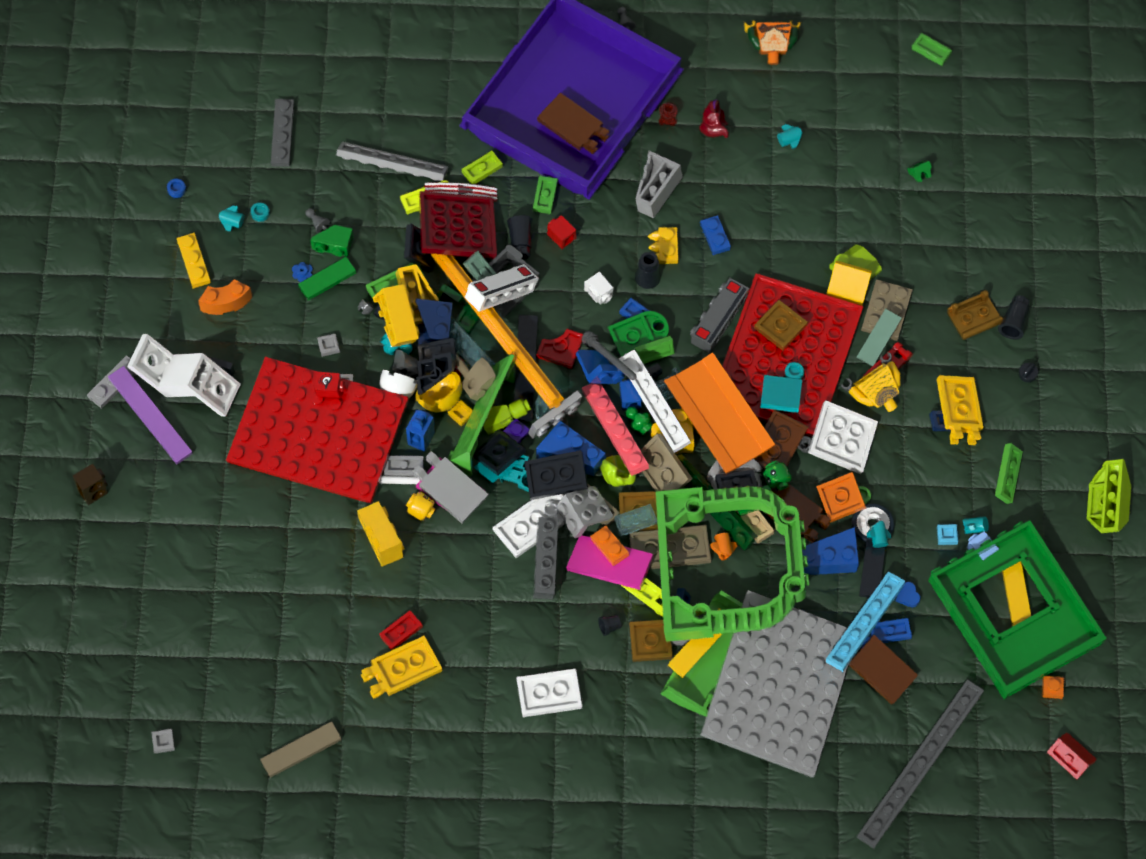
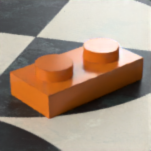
M604 526L590 536L591 541L613 566L629 556L627 549L607 526Z

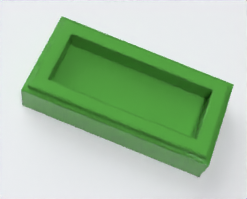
M923 33L919 35L911 48L941 66L952 54L951 49Z
M671 336L635 347V351L643 364L675 354Z

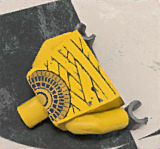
M887 352L888 360H884L880 356L882 365L856 381L854 385L847 378L850 385L844 387L841 384L843 390L849 391V394L857 402L868 407L875 406L878 408L884 405L887 411L891 412L898 407L893 398L899 394L900 372L892 361L891 353Z

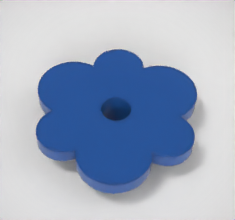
M301 262L299 265L292 267V276L294 279L302 282L312 276L313 268L311 265Z

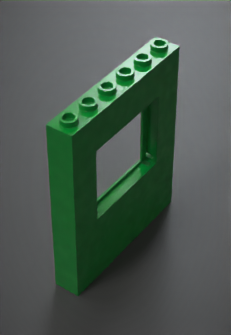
M1030 520L1026 523L1023 521L1013 526L1014 529L1009 532L1005 530L999 533L993 541L990 539L986 540L976 550L974 548L964 553V557L960 559L958 557L953 558L944 568L941 566L931 571V576L928 579L1003 699L1010 697L1042 679L1044 676L1099 647L1107 639ZM995 546L999 548L998 551L985 560H982L979 556ZM1021 562L1049 607L998 634L970 589Z

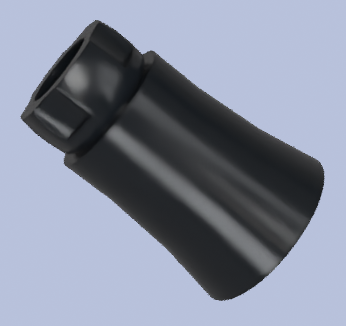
M519 215L510 217L507 220L511 245L522 253V259L524 260L531 256L533 219L529 216Z
M644 252L641 255L638 269L635 273L636 283L645 289L656 287L661 280L658 257L653 252Z
M1021 295L1013 297L1002 322L998 326V331L1001 335L1013 340L1023 337L1030 306L1029 299Z

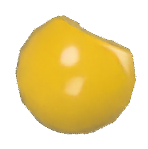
M452 372L422 395H418L417 390V402L423 408L435 413L450 410L459 402L462 394L460 376L456 372Z

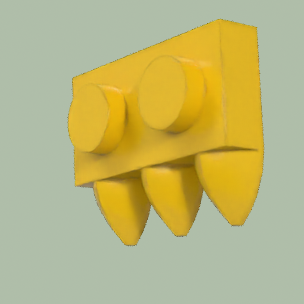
M677 227L658 228L657 231L650 233L648 237L658 241L651 244L649 249L657 252L659 264H678Z

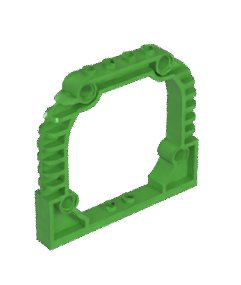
M759 486L710 489L703 491L702 487L656 491L663 623L666 642L713 638V634L760 631L771 628L784 620L790 611L793 610L795 603L804 600L806 597V585H809L808 573L804 574V568L808 567L807 556H803L802 551L806 550L805 538H801V532H805L804 520H800L796 507L787 506L785 501L773 491ZM750 509L761 510L774 517L776 530L785 536L788 573L780 580V594L767 604L757 607L710 610V607L705 603L691 606L680 597L671 596L670 580H674L673 568L669 567V562H673L672 550H668V534H675L688 521L692 523L702 521L707 513ZM787 517H793L792 520H786ZM793 588H800L798 591H792ZM700 614L706 615L704 618H698Z

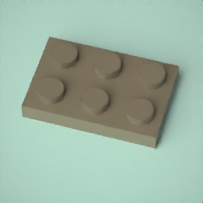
M876 279L861 331L871 333L882 313L887 309L902 318L890 338L898 341L912 289Z
M656 434L640 450L649 464V469L642 472L655 491L683 489L693 479L662 434Z

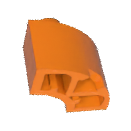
M235 279L224 287L214 288L208 286L199 299L200 310L212 315H223L226 312L237 311L252 299L251 288Z

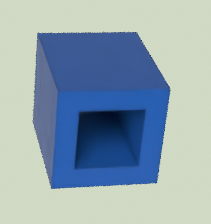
M630 379L620 382L619 391L622 410H627V408L632 406L641 409V397Z

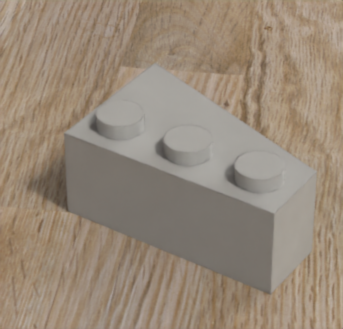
M649 151L644 174L635 198L639 212L652 218L656 216L682 179L680 164Z

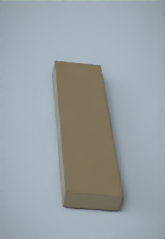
M331 721L260 760L271 778L341 741V737Z

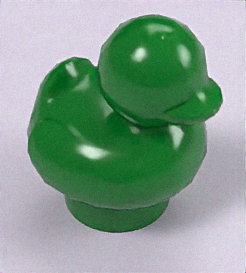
M633 406L627 408L626 416L633 420L631 424L632 430L644 435L652 428L653 423L649 413H639L638 409Z

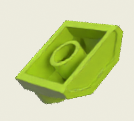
M857 244L845 253L837 255L829 266L833 271L837 260L871 270L870 280L882 271L877 259L864 247Z

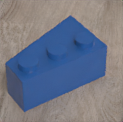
M561 421L558 422L536 448V458L581 450L583 452L586 474L594 476L599 471L602 461L606 458V453Z
M855 527L806 545V550H802L803 556H807L808 567L804 568V574L857 572L859 562Z

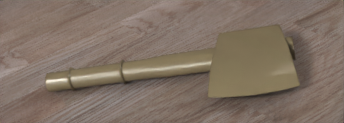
M457 353L456 367L464 377L462 387L471 399L478 401L479 398L485 395L488 388L494 382L496 375L484 358L479 359L469 369Z

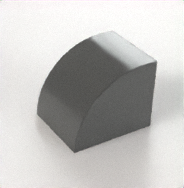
M396 350L392 371L408 377L417 375L418 360L402 350Z

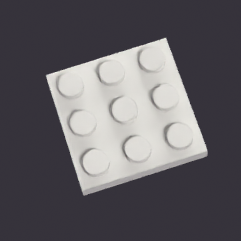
M825 400L808 453L861 474L864 471L878 421Z

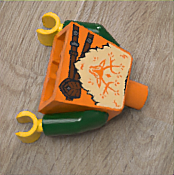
M752 21L751 26L747 25L746 22H744L745 32H747L754 48L759 50L760 54L768 55V64L777 65L779 64V55L786 54L796 43L800 22H798L797 26H794L792 21L790 23H756L755 29V21Z

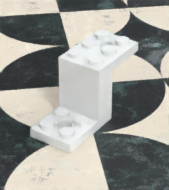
M148 334L142 335L127 366L165 397L196 396L220 416L227 415L241 385L203 353L173 355ZM149 356H151L152 359L151 365L148 362ZM217 386H219L220 390L219 395L216 392Z

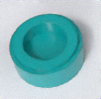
M259 202L251 207V217L255 221L263 222L268 219L270 212L265 203Z
M791 362L786 366V378H803L804 368L800 363Z

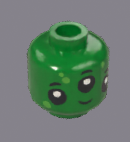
M773 461L765 466L763 475L771 489L781 491L789 486L788 483L792 477L785 463Z

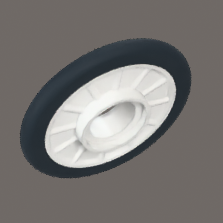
M874 503L865 504L866 509L853 514L852 528L855 527V534L865 542L866 540L872 541V538H867V532L870 529L868 521L870 519H875L877 522L883 521L890 534L894 530L893 516L882 505Z

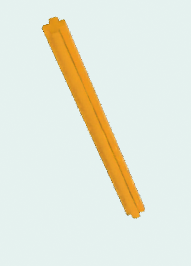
M431 254L465 298L467 288L473 282L453 255ZM465 298L508 355H515L516 366L550 409L553 407L558 408L561 405L560 402L564 400L563 396L496 310L491 307L479 312Z

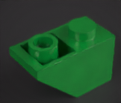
M333 225L311 237V247L319 253L327 252L339 257H348L353 241L352 228Z

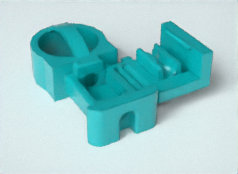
M522 455L517 459L519 463L502 475L500 481L501 483L504 480L516 483L518 488L529 492V488L524 485H528V481L525 480L527 474L524 464L530 458Z

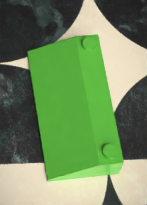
M510 354L493 365L492 369L496 375L495 380L485 395L476 402L455 450H451L448 456V460L467 476L471 477L473 474L472 457L478 446V436L504 380L511 383L515 382V355Z
M721 590L714 595L709 607L710 610H718L719 608L721 610L739 609L743 603ZM733 632L723 634L683 678L673 670L661 695L677 705L706 717Z

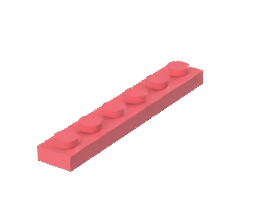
M591 383L582 387L584 396L631 476L649 469L648 462L603 386Z

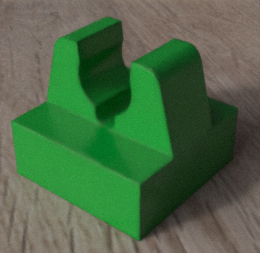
M922 161L907 168L909 175H912L917 182H922L921 174L924 173L926 178H930V168L932 166L930 161Z

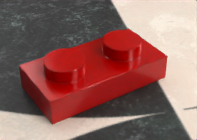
M408 611L379 633V636L391 650H394L420 630L423 625L411 611Z

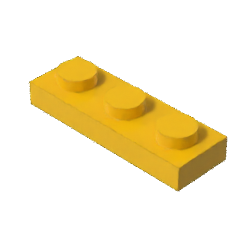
M195 233L178 237L177 242L192 288L210 284V278Z

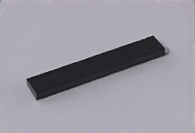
M519 315L518 340L536 362L538 316ZM516 366L514 401L527 399L531 407L528 414L518 418V420L533 421L534 387Z

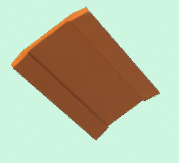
M713 352L696 364L664 380L726 474L775 446V443Z

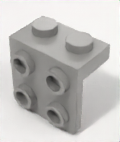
M595 486L588 487L586 490L565 494L556 506L574 538L581 537L588 526L611 520L613 517L612 512Z

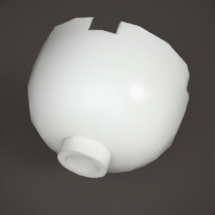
M382 370L379 383L380 389L409 398L415 393L417 380L405 375L391 374L387 370Z

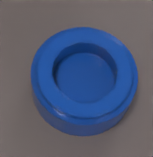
M181 179L170 180L167 184L168 194L174 198L182 197L186 192L184 181Z

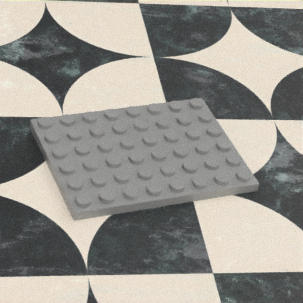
M748 590L741 608L757 607L767 604L773 599ZM793 608L783 621L771 628L760 631L733 633L700 736L813 778L847 667L843 672L826 663V658L848 628Z

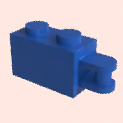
M421 410L415 411L406 428L408 445L421 451H426L435 434L434 417L430 413Z

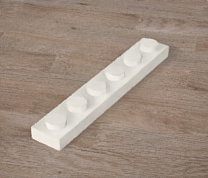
M633 350L619 358L621 362L637 375L635 380L630 379L673 452L675 453L691 443L636 351Z

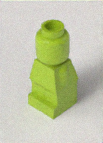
M518 399L510 403L509 407L507 405L493 406L483 425L487 434L490 435L495 433L494 431L505 428L514 421L513 417L518 419L527 415L528 411L531 410L527 399Z

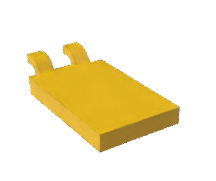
M939 375L937 385L945 429L951 430L950 444H958L959 439L964 437L963 433H968V445H976V440L981 439L979 431L983 429V422L974 377Z
M422 636L372 659V666L362 669L361 677L364 682L371 680L374 676L379 684L370 687V694L375 699L384 692H387L388 696L438 674L442 672V667L425 636Z

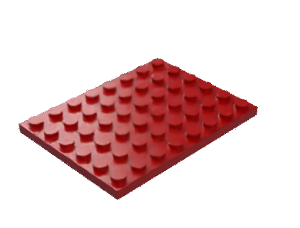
M757 273L755 274L722 367L759 421L767 423L774 411L773 409L760 408L764 375L785 377L786 366L791 362H798L804 368V375L801 379L799 412L777 411L808 426L809 428L805 435L813 437L824 401H832L863 306ZM778 300L808 322L806 328L784 351L754 329V325Z
M265 357L226 458L227 463L372 504L408 405L409 397L343 378L345 387L344 392L340 393V398L318 397L314 390L318 371Z

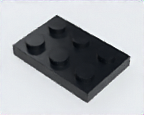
M581 450L525 461L531 500L588 489L583 452Z

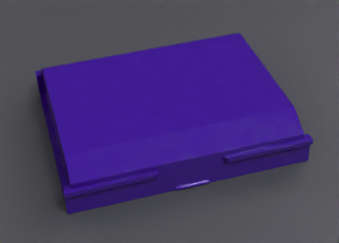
M550 0L464 114L460 127L464 130L468 128L481 141L545 177L557 178V184L573 193L584 195L585 198L590 200L622 157L624 148L647 117H651L682 74L683 69L680 68L681 58L576 0ZM559 93H562L603 122V127L610 131L608 134L609 138L605 142L596 135L591 138V140L598 143L596 146L598 150L594 154L589 153L585 148L579 151L537 121V116Z

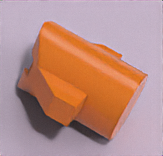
M729 533L717 534L714 536L715 542L710 544L711 549L718 554L721 560H726L737 547L736 542H731Z

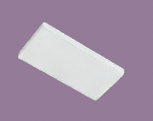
M563 494L531 500L493 527V531L515 558H518L536 545L539 517L558 518V528L566 524L556 508L563 498Z

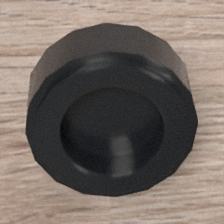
M1024 363L1021 365L1018 373L1019 378L1024 382H1033L1038 375L1036 364Z

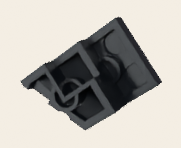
M450 338L418 345L419 361H417L419 377H416L418 395H422L454 371L457 355L456 339Z

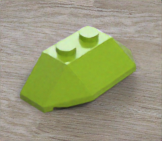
M1124 459L1105 461L1102 465L1103 467L1089 483L1087 520L1100 533L1119 532L1129 522L1131 483Z

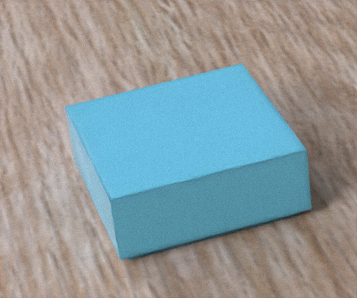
M937 524L938 545L958 544L957 524Z

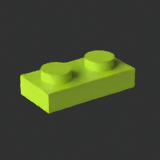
M490 151L464 167L462 173L471 184L475 185L501 169L503 163L493 151Z

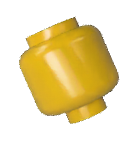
M423 492L413 493L405 505L408 507L407 512L420 521L426 517L430 519L435 511L433 507L434 500Z

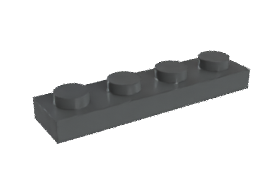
M275 99L271 166L290 167L294 99Z

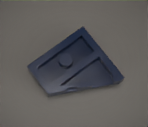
M415 299L428 338L437 340L449 339L452 303Z

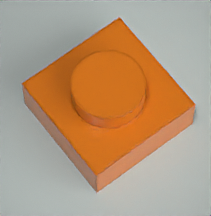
M1044 676L1042 697L1062 699L1064 696V677Z

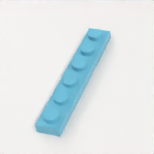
M890 572L885 575L828 655L826 663L842 672L845 670L905 585V580Z

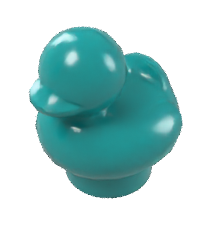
M386 333L380 340L385 353L394 355L399 347L400 350L407 354H410L413 349L412 344L392 347Z

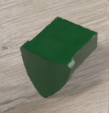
M445 284L442 285L437 293L439 301H443L447 296L461 305L466 301L461 294Z
M466 303L453 323L455 327L470 335L481 319L472 307Z

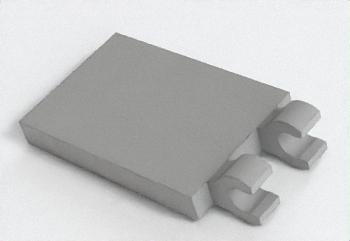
M431 451L426 456V461L434 469L427 474L421 466L417 465L413 470V475L422 481L419 484L422 490L463 524L488 497V493L446 457L440 460Z

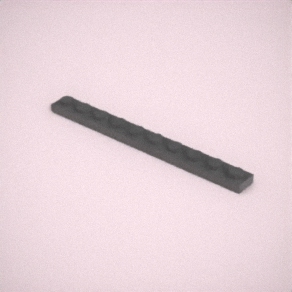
M969 680L965 682L857 836L859 840L873 849L877 846L984 692L983 689Z

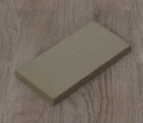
M706 525L681 527L675 534H668V550H672L673 562H669V567L711 563ZM658 530L629 532L630 547L652 553L653 560L649 569L660 568Z

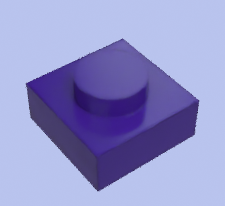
M514 419L503 432L520 444L528 435L530 429L518 419Z

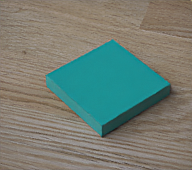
M764 375L760 408L798 413L802 380Z

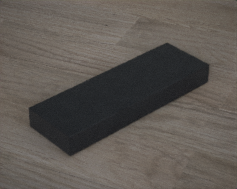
M866 540L859 597L870 598L881 582L885 547L874 548L872 541Z

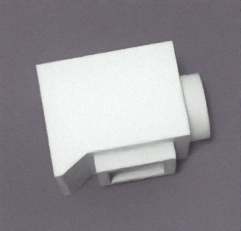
M600 272L584 283V290L588 292L596 303L598 302L601 305L612 299L613 287Z

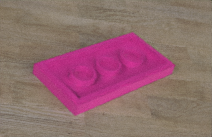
M581 535L577 540L566 568L570 572L641 590L653 560V554L625 547L629 552V556L613 566L591 541L590 537Z

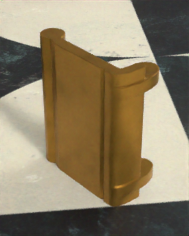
M986 290L963 302L951 304V307L947 309L948 316L963 340L998 326L1003 320L988 297L989 293Z

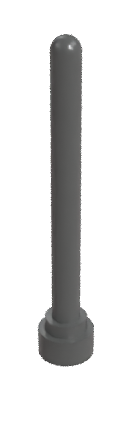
M587 331L583 334L582 343L585 346L595 348L629 379L635 380L637 378V375L599 343L598 336L595 333Z

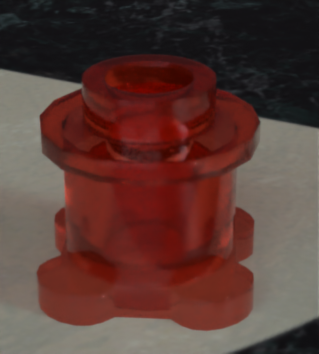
M673 103L662 104L659 109V114L661 115L659 124L676 125L677 107Z

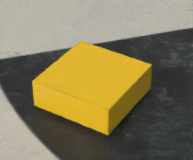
M460 400L448 411V415L462 427L468 421L473 409Z

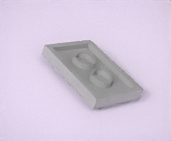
M577 390L561 402L558 408L554 407L534 422L528 434L532 439L536 436L542 437L548 432L547 429L551 425L555 427L559 421H563L562 418L566 414L570 416L578 409L577 407L580 405L579 402L582 395Z

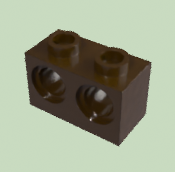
M93 463L73 475L77 490L87 505L108 494L106 489L108 484L104 479L105 475L100 468L96 469Z

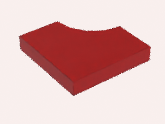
M566 329L564 334L556 339H542L536 358L572 369L577 358L576 352L580 350L583 334Z

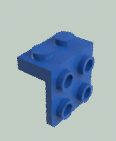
M578 350L576 352L578 361L589 383L617 384L624 379L625 374L616 366L611 365L609 360L597 350Z

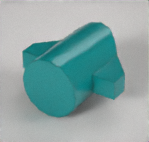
M787 124L782 125L783 132L777 134L780 145L782 147L790 145L792 150L797 148L802 130L799 127Z
M233 205L219 214V219L227 231L232 232L233 227L241 228L243 224L244 214L238 213V206Z
M986 516L962 520L965 534L987 532L989 529V522Z
M879 521L870 526L867 538H872L874 548H881L888 545V539H891V534L886 529L885 523Z

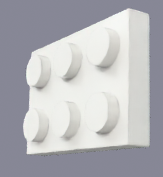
M576 669L517 677L522 717L582 709Z

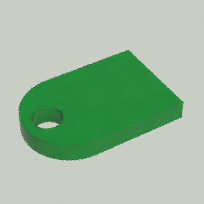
M655 311L642 312L608 326L609 333L620 357L635 350V347L668 337L669 335L667 320L663 315ZM658 322L664 325V328L659 331L653 328L654 324Z

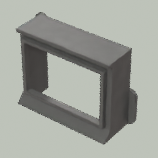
M507 245L489 263L496 274L508 263L513 267L525 264L539 278L535 288L540 284L539 272L522 260V253L512 245ZM527 295L507 301L502 306L501 304L496 305L493 308L503 319Z

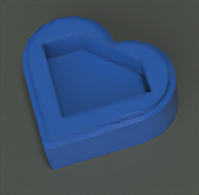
M905 582L895 601L913 608L918 606L920 595L915 592L916 587L913 583Z

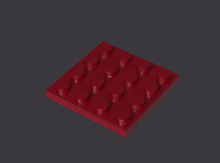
M420 191L419 211L422 253L470 257L476 251H479L483 258H496L493 197Z

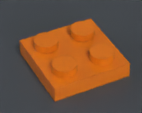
M853 472L816 486L826 514L831 520L830 523L866 509Z

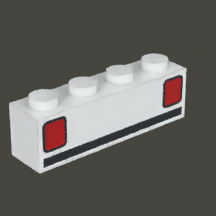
M523 264L471 282L467 288L465 298L480 312L532 293L539 278Z

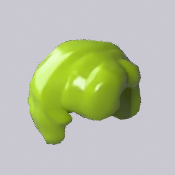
M619 455L607 457L602 461L600 466L601 472L608 484L618 487L631 485L636 481V474L631 476Z

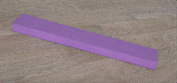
M124 366L108 376L111 383L176 465L192 455L190 448Z

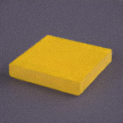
M836 260L826 295L862 306L872 271Z

